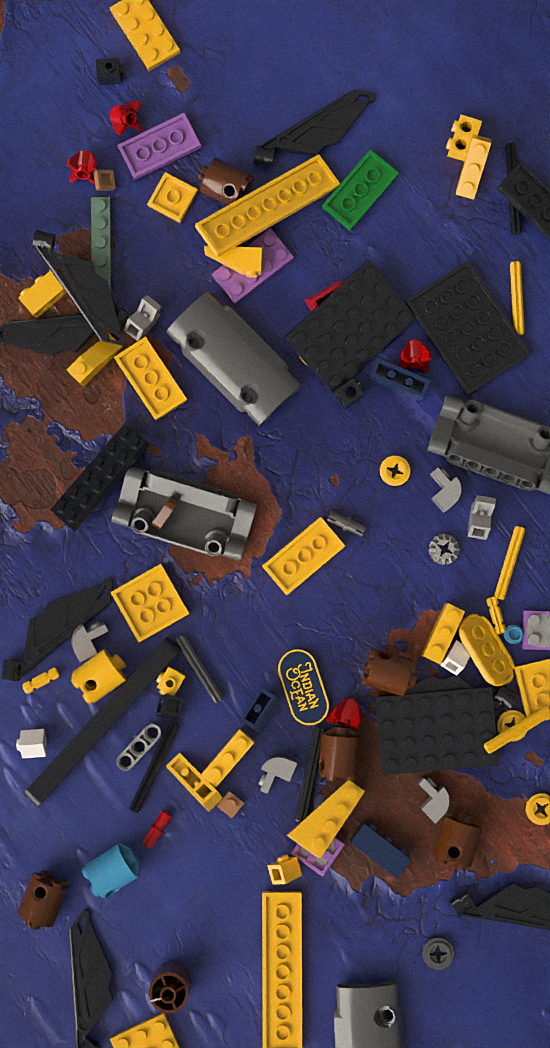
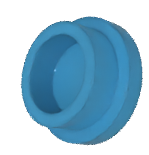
M509 625L506 627L504 638L508 643L517 644L523 639V630L518 625Z

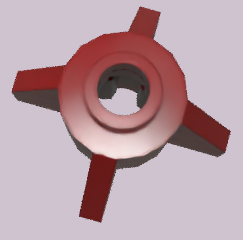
M132 101L124 105L116 104L110 110V120L117 134L122 136L128 127L142 131L143 128L136 123L137 115L135 113L142 105L140 102Z
M88 150L79 151L68 159L67 166L72 169L69 181L72 183L78 180V178L82 180L89 179L88 181L95 185L93 174L97 170L95 156Z
M412 339L405 344L401 351L399 367L405 370L420 368V370L427 373L429 372L427 361L431 360V352L423 342Z
M349 697L342 699L341 703L328 715L326 721L334 724L337 723L343 727H349L352 731H355L362 722L358 702Z

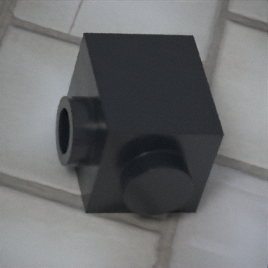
M118 58L96 59L99 85L122 84L121 77L124 76V66L120 65Z

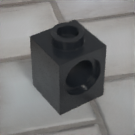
M351 379L334 391V396L345 410L364 396L363 391L365 389L359 381L356 382L354 379ZM347 389H353L356 395L354 397H348L345 394V391Z
M167 694L160 696L156 716L172 720L181 718L184 698Z

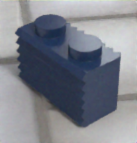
M260 688L258 694L255 695L256 698H253L254 701H251V705L245 711L243 718H240L243 723L260 734L281 703L279 698L263 688Z

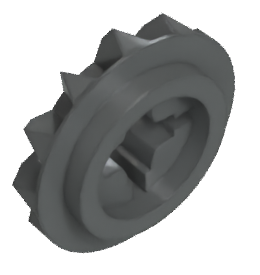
M436 937L429 939L424 945L422 956L427 966L435 970H442L447 968L453 961L454 951L446 939ZM437 946L439 947L441 952H444L443 954H440L439 961L437 960L436 956L432 954L433 952H436Z

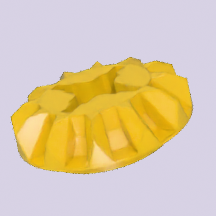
M390 456L380 466L381 478L390 486L402 485L410 476V466L404 458ZM398 464V471L403 474H396L392 478V472L389 469L394 468Z
M516 710L504 712L497 721V731L501 734L510 727L505 725V723H511L513 717L514 724L519 723L526 717ZM527 732L523 733L522 735L518 736L512 741H518L522 739Z
M538 793L531 796L526 802L525 811L533 823L538 825L550 823L549 795ZM536 803L540 804L541 806L545 805L544 813L546 815L542 814L541 812L536 813V811L538 810Z

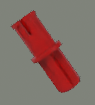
M164 810L161 811L155 823L150 825L151 829L142 841L144 846L150 849L153 847L159 836L164 833L163 830L172 818V815Z

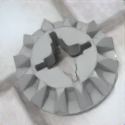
M447 534L434 537L429 545L431 558L436 563L442 565L455 561L460 551L458 541L453 536ZM449 543L447 549L450 550L449 552L451 553L445 552L444 554H442V556H440L441 549L439 548V546H444L445 544Z

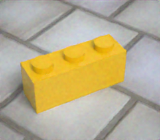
M475 134L472 135L456 188V195L474 199L491 146V139Z
M49 269L46 275H41L35 280L33 286L25 288L21 292L19 300L37 319L67 293Z
M445 603L420 656L441 664L465 611Z
M240 728L201 775L214 787H217L254 744L255 740Z

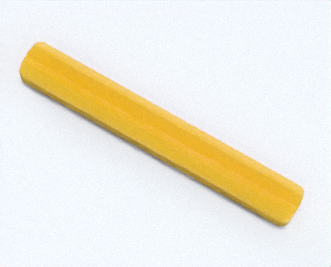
M514 261L510 264L513 327L518 335L521 336L525 333L521 262Z
M516 526L514 528L494 594L497 599H505L525 533V528Z
M547 706L541 708L484 743L485 750L488 753H492L550 717V708Z

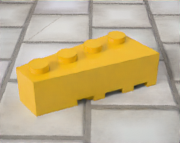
M346 781L286 836L318 859L321 858L365 791L353 782Z

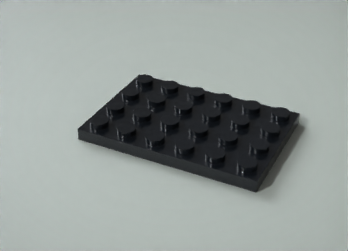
M369 259L357 268L284 338L327 389L334 394V391L346 384L416 317Z
M469 260L405 300V304L414 314L415 319L467 396L531 355Z
M491 686L410 693L403 696H375L382 775L499 765L498 749L488 753L484 748V743L496 737Z

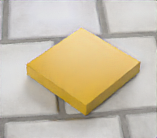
M165 172L147 205L181 223L197 195L198 189Z

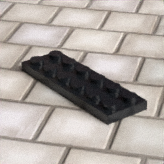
M124 424L50 510L75 532L147 449L150 443L127 424Z

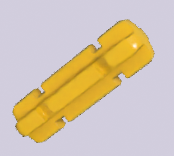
M495 596L487 598L486 601L487 605L490 606L489 612L492 623L495 624L494 630L497 634L505 633V624L502 623L504 622L500 607L497 605L499 604L498 599Z
M52 668L48 670V673L44 672L33 678L31 682L23 683L24 691L29 694L34 691V688L38 689L50 683L51 679L59 678L58 670Z

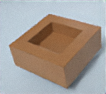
M95 170L93 172L97 191H113L116 189L113 170Z
M229 790L217 807L230 818H233L244 802Z

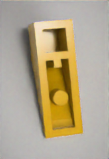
M204 246L206 256L249 278L261 275L262 248L234 247L216 257L209 246Z
M109 334L110 340L117 341L112 335ZM99 341L83 353L67 371L84 387L123 346Z
M181 753L166 765V768L208 812L223 799L219 792Z

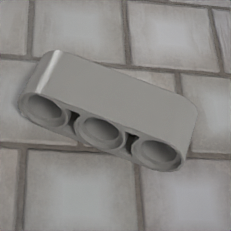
M150 723L118 756L117 766L124 771L131 769L162 736V727L158 723ZM150 727L157 728V737L149 735L148 730ZM138 741L143 742L145 745L144 751H137L135 743ZM123 756L130 757L131 764L129 766H125L122 763Z

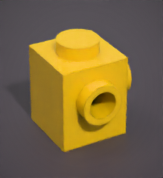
M169 666L166 672H161L156 680L159 683L157 686L160 689L159 693L175 696L186 675Z
M288 854L277 857V861L267 865L273 885L287 884L302 876L297 856L288 857Z

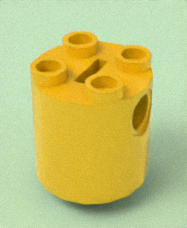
M103 649L72 672L71 682L77 689L81 688L84 693L82 696L88 704L96 703L127 680L122 671L126 665L118 654L112 657ZM94 680L96 683L89 684L87 681Z

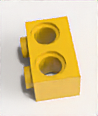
M460 115L459 120L454 121L451 131L455 133L453 138L449 137L446 149H449L448 157L465 161L472 135H478L482 124L481 120ZM467 127L470 131L464 132L461 128ZM461 144L464 146V149H458L456 145Z

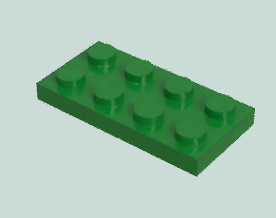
M370 149L323 203L322 208L351 231L398 177L399 172Z

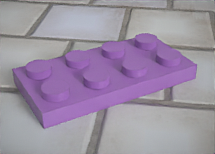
M185 113L117 145L134 180L201 148V144Z
M271 228L247 246L262 248L261 275L249 278L225 265H222L212 273V277L235 305L294 259V256Z

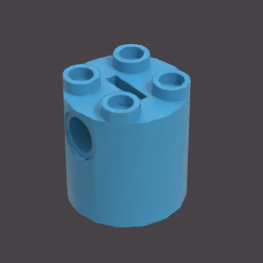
M118 843L87 863L82 868V873L86 879L90 880L92 893L96 897L100 895L101 898L105 899L140 877V860L133 849Z

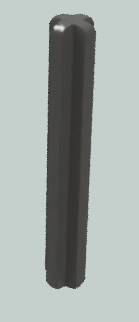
M179 636L176 638V642L213 702H220L223 696L186 636Z

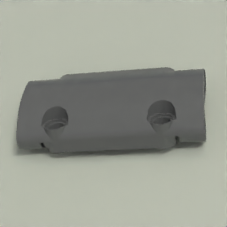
M209 291L193 302L166 331L177 344H180L182 354L237 410L247 412L258 426L263 425L272 413L302 386L288 372V366L285 361L231 307L223 306Z
M446 395L427 451L446 457L447 461L453 465L526 491L536 489L550 495V427L488 406L476 400H469L464 403L461 399Z
M131 466L125 474L119 503L114 509L111 522L131 527L137 534L149 536L210 556L223 555L224 557L241 561L258 504L240 499L232 492L155 469L147 471ZM172 496L179 502L160 530H158L151 524ZM138 520L144 521L145 525H141ZM215 542L219 547H214L211 543Z
M382 981L377 985L340 983L336 985L337 1006L334 1010L336 1048H404L402 1007L398 1003L397 981ZM388 1010L392 1012L393 1017L389 1014Z

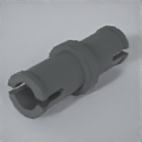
M331 510L327 518V522L341 527L344 531L353 532L362 537L366 529V525L352 520L350 516L345 517Z

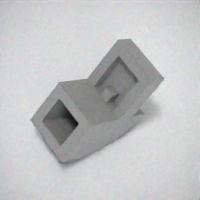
M146 295L142 298L138 310L128 318L124 331L136 341L141 340L161 315L159 311L162 306Z
M437 468L430 475L442 490L431 499L444 513L460 498L461 484L457 477L450 482L448 473L444 469L440 470Z
M476 496L470 510L467 537L487 539L491 529V515L496 505V498Z
M97 621L89 625L88 630H85L83 624L75 629L72 635V647L79 662L97 654L91 640L108 632L104 622L99 623Z
M280 755L268 758L261 766V770L266 771L267 774H262L259 781V785H261L260 791L268 794L275 776L290 782L297 766V761Z
M421 777L417 783L430 796L420 808L436 824L448 810L449 795L442 785L435 790L434 788L437 785L430 778L425 780Z

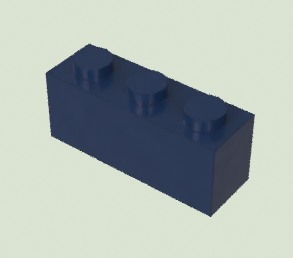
M377 358L368 379L420 402L431 381Z
M363 821L349 839L350 843L398 879L412 861L408 856L410 853L402 846L397 848L393 844L394 840L388 835L384 834L382 836L377 832L378 828L371 822L367 824Z

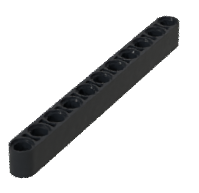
M166 637L23 795L36 807H39L178 655L181 649Z

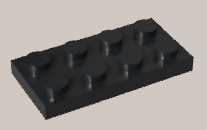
M521 160L496 189L550 241V187Z

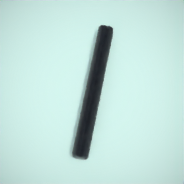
M507 143L505 146L507 175L517 165L515 143ZM509 202L511 234L519 235L522 232L521 213Z
M173 722L168 724L129 807L132 812L138 813L174 739L179 726Z
M314 726L295 816V821L300 823L308 815L320 756L321 733L325 731L323 727Z

